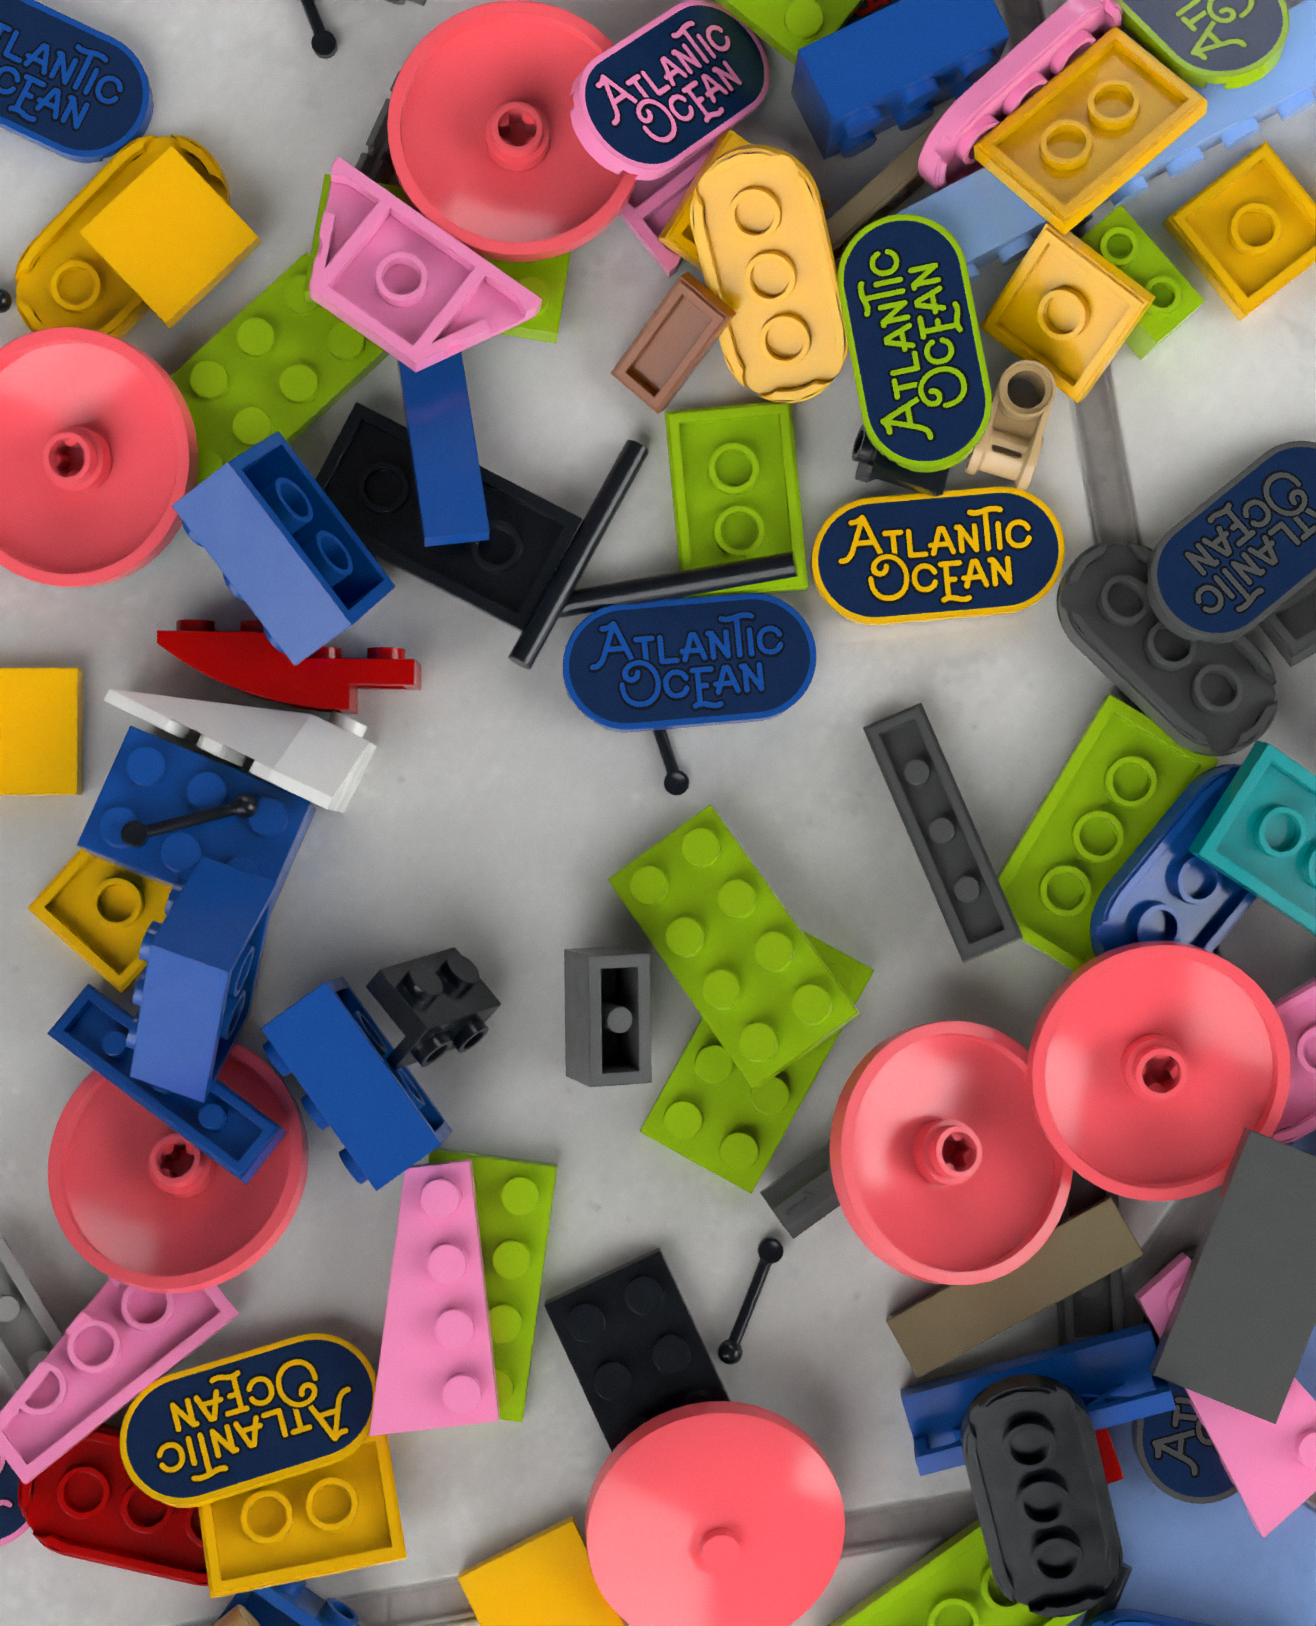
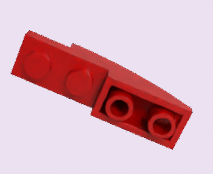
M200 619L177 620L176 630H157V644L185 664L237 690L289 707L326 713L336 711L342 714H357L358 689L421 690V665L415 659H405V649L367 648V659L342 658V648L322 646L294 666L285 653L278 651L269 642L260 620L240 621V631H215V621Z

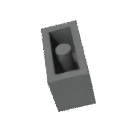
M626 946L564 949L566 1076L588 1087L652 1083L650 953Z

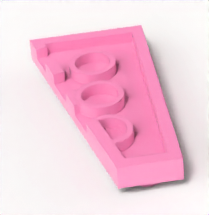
M472 1158L417 1164L404 1171L369 1436L496 1422L500 1419Z
M1183 1252L1134 1294L1159 1342L1192 1262ZM1294 1377L1276 1424H1273L1184 1388L1196 1415L1205 1427L1220 1456L1219 1459L1240 1494L1257 1532L1263 1538L1266 1537L1316 1492V1401Z
M110 1276L107 1278L108 1281L84 1311H81L66 1329L63 1337L43 1362L38 1364L0 1412V1453L24 1484L32 1481L135 1399L147 1386L164 1376L239 1316L237 1310L217 1285L198 1291L169 1294L140 1290L123 1284Z

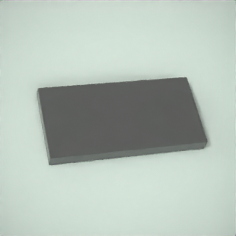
M1244 1128L1149 1371L1161 1379L1276 1424L1316 1323V1156Z

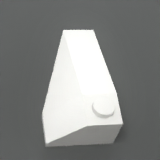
M109 689L104 698V701L162 730L197 743L198 747L241 767L249 768L250 773L327 810L345 814L377 745L363 739L367 726L336 711H332L327 722L307 713Z

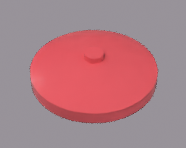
M522 0L498 1L469 8L447 19L428 33L414 48L398 74L391 94L387 120L388 143L392 164L401 189L413 209L481 257L498 261L532 262L553 258L581 247L606 229L628 202L638 181L634 179L638 175L630 174L624 170L618 175L600 165L585 150L572 126L570 110L574 107V94L571 96L570 94L574 80L590 61L614 46L611 40L589 22L569 11L544 3Z
M75 327L50 328L26 334L0 348V565L28 580L60 587L104 585L132 575L145 567L169 545L182 525V519L172 505L194 489L197 484L199 466L196 431L186 401L177 385L168 373L144 351L117 337L90 329Z
M1145 941L1123 945L1091 959L1078 968L1059 986L1045 1005L1031 1038L1027 1064L1028 1090L1031 1104L1044 1135L1056 1152L1073 1170L1092 1184L1110 1193L1143 1201L1184 1199L1202 1194L1222 1185L1244 1128L1270 1138L1273 1136L1286 1106L1291 1077L1290 1051L1282 1021L1266 993L1243 970L1221 956L1191 944L1175 941Z
M941 1021L910 1027L888 1037L875 1046L855 1067L845 1083L834 1111L830 1131V1167L834 1188L843 1213L853 1231L876 1257L896 1271L916 1280L946 1285H975L1007 1275L1027 1262L1041 1249L1057 1226L1067 1203L1073 1169L1052 1147L1036 1119L1028 1090L1027 1064L1029 1051L1016 1040L996 1029L974 1022Z
M235 1043L217 1079L280 1125L287 1134L247 1185L95 1070L82 1081L72 1094L61 1113L51 1141L48 1157L49 1194L55 1216L66 1238L75 1250L99 1271L123 1284L150 1292L171 1294L203 1290L221 1284L250 1268L277 1243L296 1213L306 1184L309 1164L307 1131L299 1106L287 1085L265 1061L249 1049Z
M708 1401L685 1405L662 1413L639 1426L616 1446L602 1465L592 1485L585 1515V1536L589 1563L601 1593L615 1612L631 1626H789L813 1606L831 1581L843 1549L845 1515L840 1490L830 1464L820 1448L802 1429L788 1419L755 1405L730 1401Z

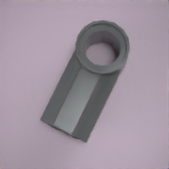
M830 1139L826 1145L760 1192L775 1216L793 1239L840 1206L830 1167Z

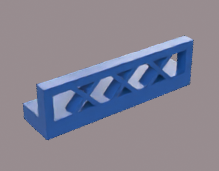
M1149 1323L901 1388V1400L913 1436L915 1460L920 1476L965 1465L960 1438L964 1414L970 1403L982 1390L1007 1377L1026 1374L1041 1375L1055 1379L1070 1387L1086 1405L1094 1430L1175 1410L1176 1407L1168 1382L1154 1376L1149 1371L1157 1350Z

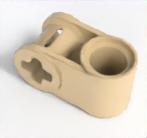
M1022 360L1013 363L1002 373L991 392V420L981 441L968 455L965 473L975 475L980 470L1015 481V488L1023 491L1027 490L1040 456L1044 438L1042 436L1056 392L1054 377L1046 366L1037 361ZM1016 379H1023L1032 383L1038 394L1036 407L1024 409L1014 405L1007 393L1008 383Z

